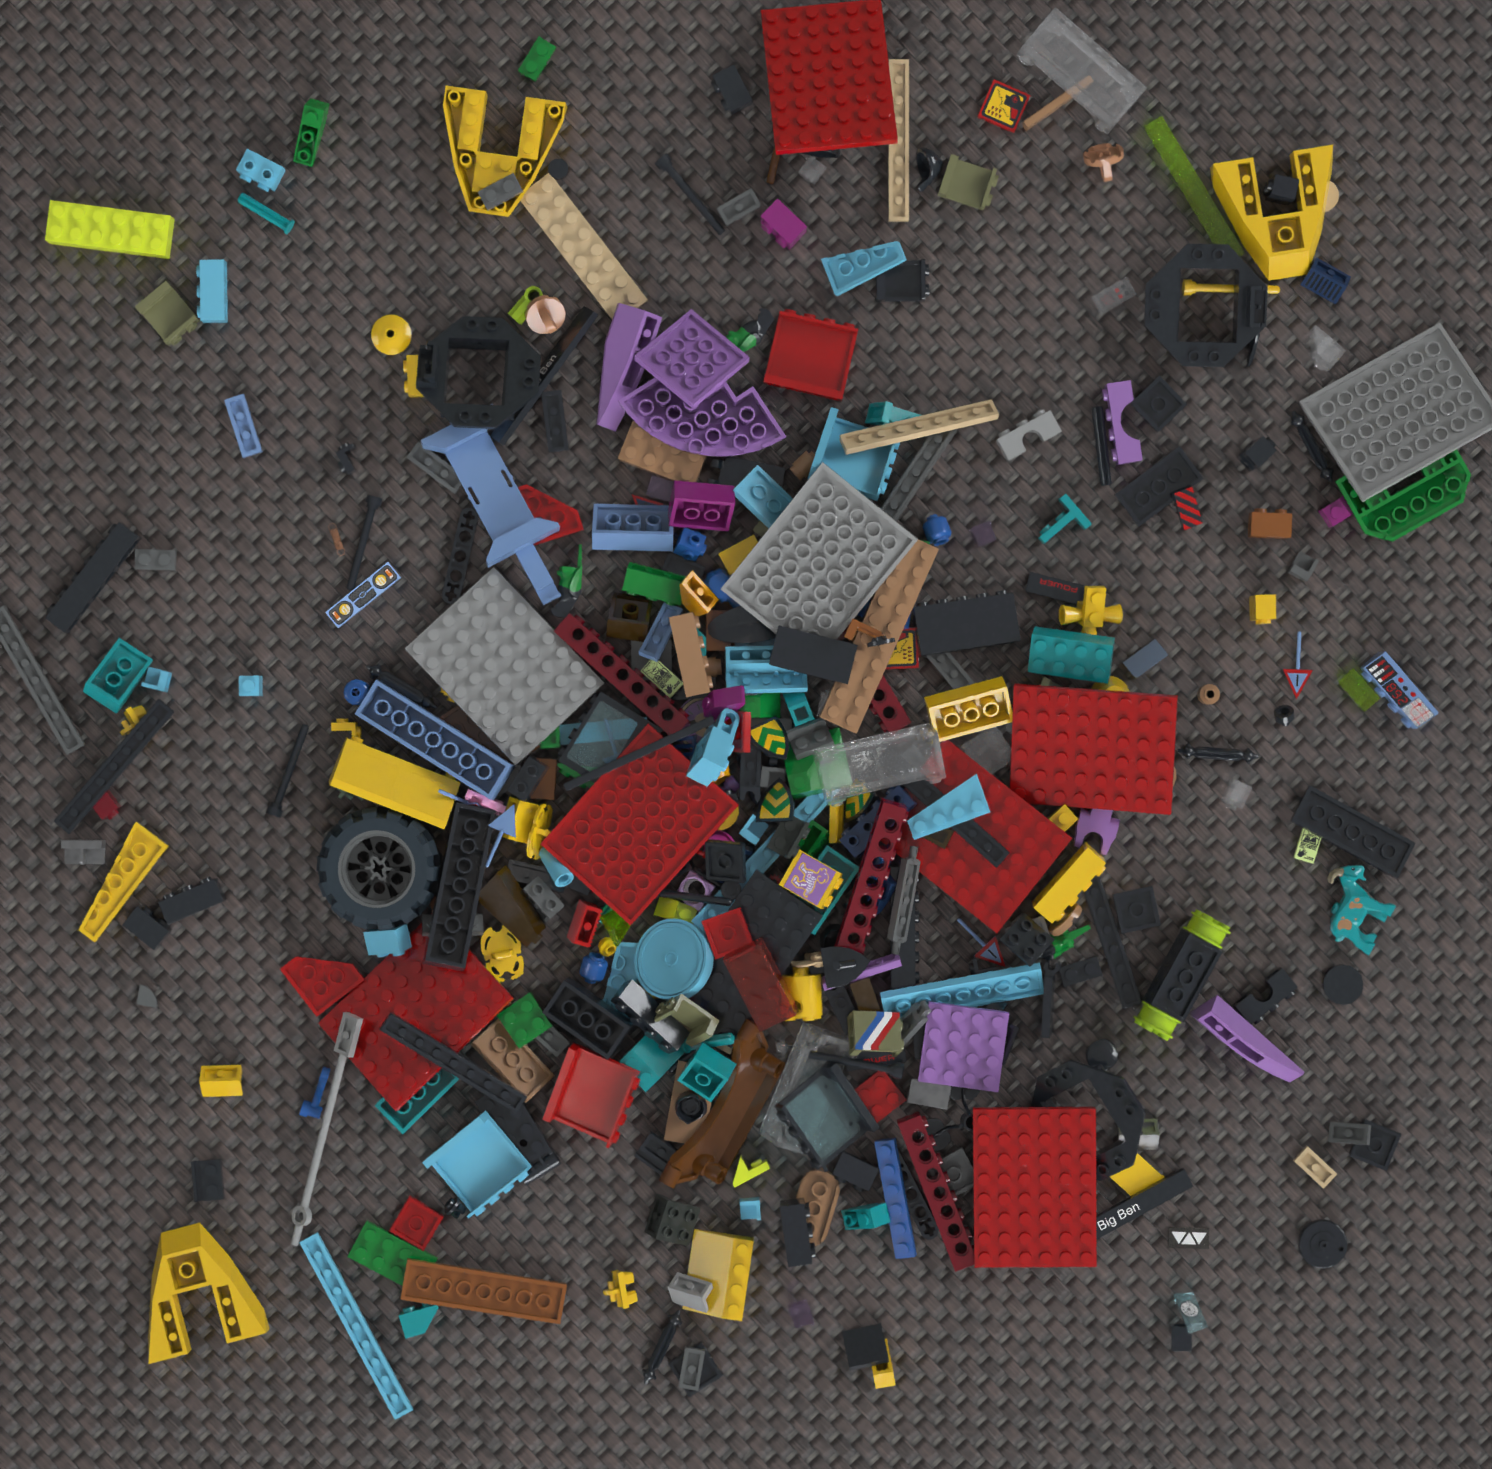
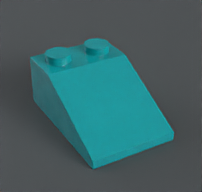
M119 638L87 680L83 692L117 714L153 662V659Z
M644 1035L618 1062L640 1071L638 1076L641 1079L639 1086L647 1092L685 1052L680 1047L678 1051L668 1054L662 1051L653 1039Z

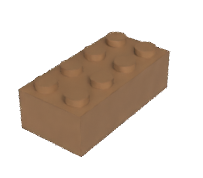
M632 421L618 460L673 482L674 480L697 482L707 456L686 452L665 444L646 432L635 421Z
M691 612L669 617L686 697L709 693L710 688H713L711 675L707 676L705 668H709L707 656L702 655L701 649L705 648L703 636H698L697 629L701 628L698 616H694V613Z

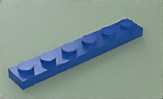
M896 1138L876 1140L874 1143L884 1198L890 1218L889 1225L895 1258L915 1257L917 1253Z

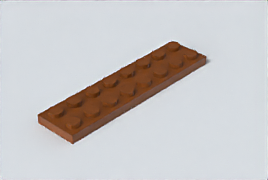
M407 1258L400 1300L560 1324L567 1283Z

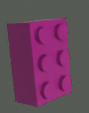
M674 480L668 507L669 526L729 531L735 507L734 486Z

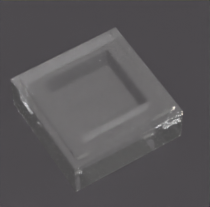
M810 156L799 170V173L815 185L827 167Z

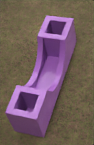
M1131 380L1108 383L1105 385V389H1102V396L1108 405V409H1105L1106 420L1110 421L1111 429H1108L1109 440L1113 441L1114 449H1111L1112 461H1116V465L1141 462L1143 459L1140 440L1128 436L1121 426V413L1124 407L1134 400Z

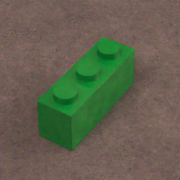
M630 562L622 590L626 591L629 595L646 596L648 600H661L671 606H681L682 600L679 584L686 576Z

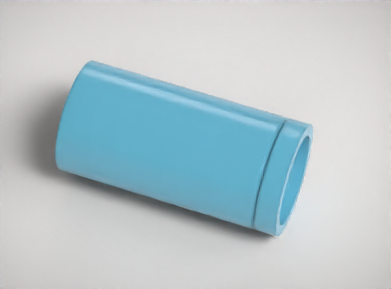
M543 847L539 852V856L557 887H564L570 884L574 878L572 872Z

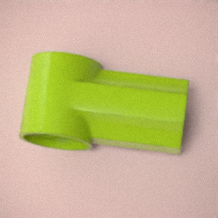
M536 286L527 288L525 294L508 312V315L520 325L526 320L525 312L528 309V304L531 302L529 300L530 293L538 292L540 296L543 295L540 288Z

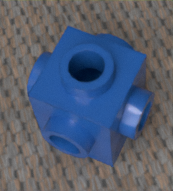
M684 527L678 536L673 553L682 556L684 559L696 561L699 555L703 556L707 545L704 544L706 536L696 530Z

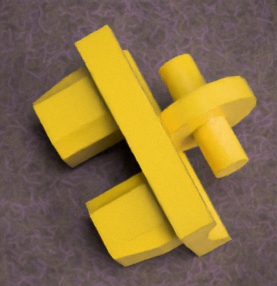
M142 705L133 709L132 707L125 709L124 715L127 720L121 722L124 727L120 732L122 736L129 734L139 722V719L143 718L146 714Z
M612 1271L613 1281L607 1282L608 1289L603 1290V1294L610 1295L611 1302L617 1301L618 1307L623 1309L629 1308V1304L638 1301L635 1290L626 1291V1284L634 1283L633 1272Z

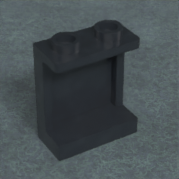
M925 259L905 261L876 276V302H925L926 296H929V284H925V276H929V264H925Z

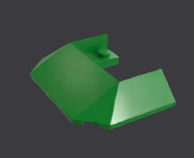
M1456 449L1421 469L1423 478L1391 496L1387 489L1362 502L1346 476L1341 477L1335 482L1364 534L1393 542L1463 503L1471 473Z

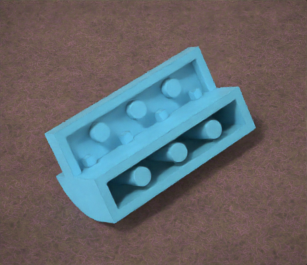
M773 646L725 647L726 688L742 685L744 686L745 694L807 692V674L769 665Z

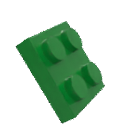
M531 992L497 1015L519 1049L553 1026L548 1017L542 1013V1008Z

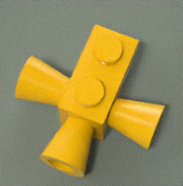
M1085 586L1083 601H1077V608L1066 605L1060 606L1059 622L1061 625L1078 622L1083 626L1081 633L1097 635L1096 627H1103V621L1121 624L1123 611L1120 604L1105 607V586Z

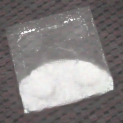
M997 726L986 729L961 745L969 757L991 774L1011 762V748Z

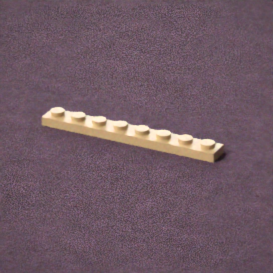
M889 59L898 144H888V222H909V59Z
M991 399L841 434L839 440L845 454L848 455L997 420L999 413Z

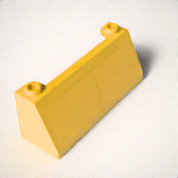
M353 735L351 739L346 737L328 781L331 786L445 829L455 800L440 794L438 790L441 789L456 796L461 783L456 780L457 778L447 772L445 775L369 747L363 744V739Z

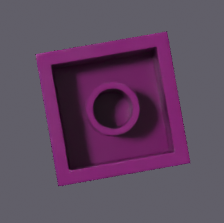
M778 198L761 215V228L768 235L772 233L776 237L775 241L783 249L787 247L790 250L806 233L807 226Z

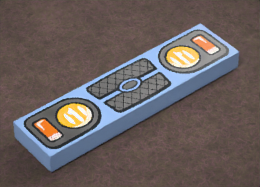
M387 562L325 613L337 628H340L401 577L391 564Z

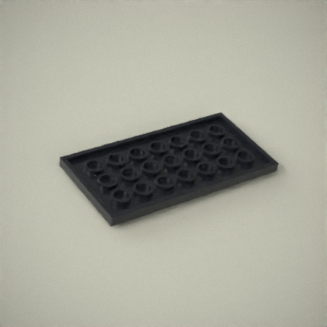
M756 869L728 910L741 908L754 946L716 960L714 957L713 969L707 983L698 993L688 998L719 1020L713 1035L731 1032L736 1037L744 1020H752L823 917L822 914L758 869Z

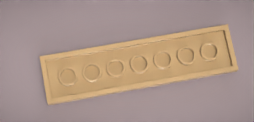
M549 173L526 191L520 200L611 319H613L618 303L639 308L648 301Z

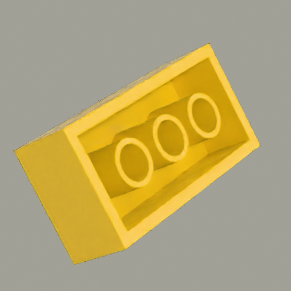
M1002 676L924 697L936 742L1011 723L1013 720L1008 689Z
M1085 842L1032 901L1034 909L1050 923H1053L1055 920L1058 922L1065 915L1064 910L1067 906L1072 907L1079 899L1077 895L1082 890L1085 892L1091 886L1093 877L1095 875L1100 876L1106 869L1104 857Z

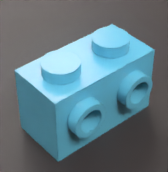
M246 149L236 169L241 179L249 183L251 180L259 183L257 187L266 192L269 189L275 192L286 171L282 166L249 149Z
M407 924L399 925L394 929L380 931L378 929H369L363 932L368 955L385 957L393 954V956H400L405 954V950L412 947Z

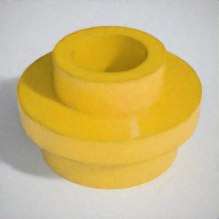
M610 937L601 939L598 944L600 954L605 957L614 954L618 944L617 941Z

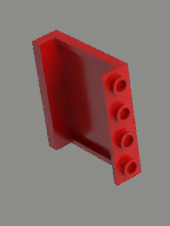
M791 309L780 311L763 384L842 402L858 329L851 323L835 324V320L824 318L823 321L818 320L812 314L804 313V316L797 315L796 311Z
M573 1043L568 1048L542 1120L549 1123L553 1119L607 1142L606 1148H609L613 1143L616 1144L620 1137L618 1130L620 1125L623 1126L626 1121L627 1115L625 1111L626 1108H630L634 1097L631 1095L633 1090H637L641 1079L638 1076L640 1071L611 1058L606 1059L595 1051Z

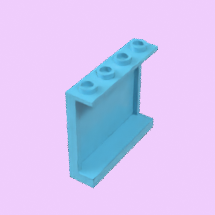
M831 407L808 479L824 462L864 496L878 501L879 495H884L887 483L884 480H889L892 471L889 464H894L897 453L893 451L894 449L898 450L900 442L846 455L839 440L840 435L868 427L837 418L839 409Z
M486 1110L422 1162L427 1169L432 1165L469 1209L468 1219L474 1214L476 1216L480 1215L486 1209L484 1206L487 1203H490V1205L494 1204L500 1198L499 1194L501 1192L505 1194L514 1187L513 1183L516 1180L519 1182L523 1181L529 1175L527 1171L532 1167Z

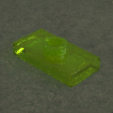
M1354 668L1337 681L1364 712L1380 699Z

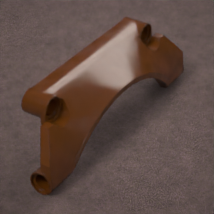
M748 1019L744 1020L734 1039L735 1043L733 1044L731 1061L736 1063V1066L729 1080L723 1086L704 1122L692 1137L669 1158L658 1179L671 1188H675L676 1184L695 1180L699 1174L716 1184L724 1181L729 1168L767 1098L785 1069V1062L766 1052L769 1045L761 1026Z

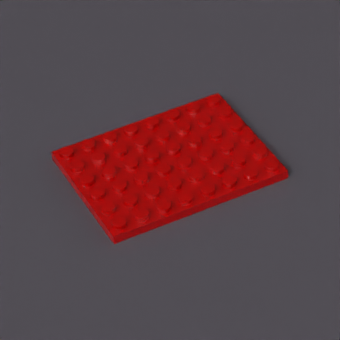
M861 0L761 10L776 155L898 144L881 0Z
M1014 684L1010 789L1029 804L1063 806L1065 804L1067 807L1171 815L1178 695Z
M648 723L618 758L664 737ZM672 744L603 774L540 844L630 926L739 806L735 800L713 781L708 786H705L687 777L686 774L691 761Z
M949 740L941 742L919 772L945 795L977 774L991 812L973 820L1005 847L1010 854L996 868L956 831H954L944 849L923 837L914 840L911 831H909L910 827L907 821L902 823L900 829L902 830L900 842H896L894 849L904 859L909 856L910 846L919 847L916 857L921 862L919 872L994 932L998 933L1073 838ZM905 788V791L917 803L908 813L907 820H909L918 812L927 808V806ZM882 838L880 840L885 845L889 843V839Z
M422 923L410 934L412 947L405 950V954L400 956L389 954L364 978V981L357 985L318 1023L336 1043L343 1012H350L363 1019L354 1057H349V1059L395 1111H398L441 1067L379 1030L390 1011L456 1052H459L514 999L470 949L468 951L466 967L463 971L423 964L428 936H422Z
M1096 1107L973 1108L974 1267H1097Z

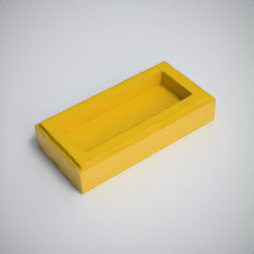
M830 802L829 843H841L839 840L843 837L841 835L843 833L844 818L843 802Z

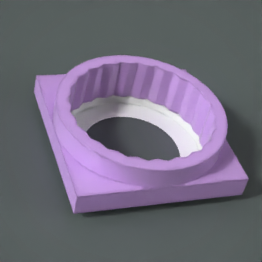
M691 869L681 882L678 891L689 893V885L693 881H699L704 885V895L710 896L716 886ZM682 900L699 912L705 905V903Z

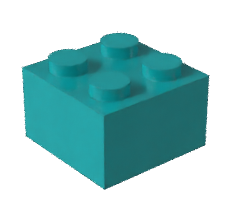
M702 1042L683 1068L677 1081L709 1102H712L729 1080L736 1063Z

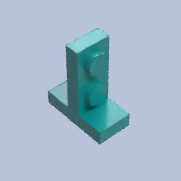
M887 401L869 404L865 423L884 425L922 415L894 407L893 403Z
M1064 494L1058 501L1068 513L1066 514L1063 511L1055 518L1057 522L1052 527L1048 524L1039 532L1041 536L1038 539L1042 544H1045L1073 519L1083 530L1092 525L1067 494Z

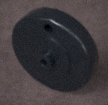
M1318 1219L1309 1222L1301 1230L1298 1237V1250L1302 1258L1311 1266L1320 1269L1331 1268L1344 1258L1347 1251V1238L1344 1231L1336 1223L1326 1219Z

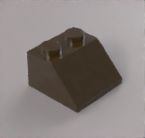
M613 592L606 637L644 642L648 635L653 601L648 600L644 596Z

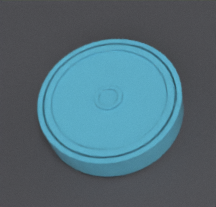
M665 919L652 925L641 937L634 956L635 973L641 986L651 995L664 1000H669L671 997L674 998L679 994L690 998L698 993L707 983L714 962V954L706 933L695 924L681 919Z

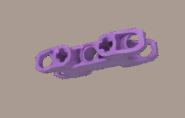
M1081 808L1075 824L1073 846L1080 848L1085 835L1090 832H1096L1101 838L1099 854L1106 855L1116 838L1120 819L1111 817L1113 810H1086Z

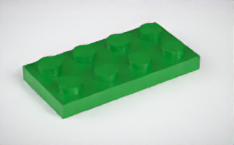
M368 1220L348 1255V1258L402 1286L407 1258L435 1263L438 1257L425 1250H420Z

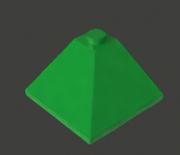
M839 727L829 730L835 746L800 760L796 759L789 743L787 758L784 762L791 795L794 800L853 786Z

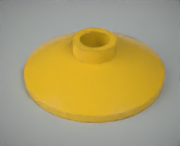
M385 315L379 318L371 331L374 346L380 352L387 355H396L403 352L409 346L412 337L409 324L397 315ZM390 330L394 331V336L391 338L387 336V332Z

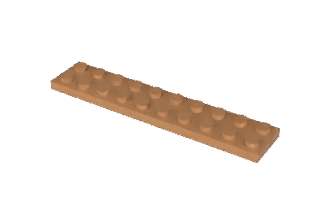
M918 539L873 594L861 622L883 632L887 639L895 638V642L867 647V643L873 637L857 631L852 644L858 646L848 685L834 682L819 715L820 718L857 734L937 555L938 548Z

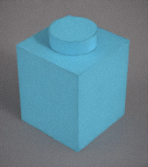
M259 675L239 676V696H263V677Z

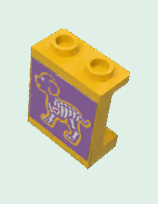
M799 850L779 885L816 907L823 909L824 907H829L833 900L831 894L834 889L838 890L844 879L841 878L842 873Z

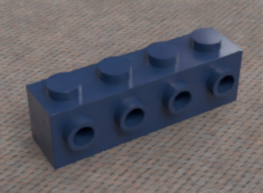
M892 786L885 793L887 796L884 799L905 804L906 811L908 812L917 805L915 800L902 786ZM880 799L871 806L872 810L867 815L863 813L856 820L857 824L853 828L848 827L841 834L843 837L839 841L855 858L859 859L864 854L881 801ZM888 819L885 822L887 827H892L895 824L894 819Z

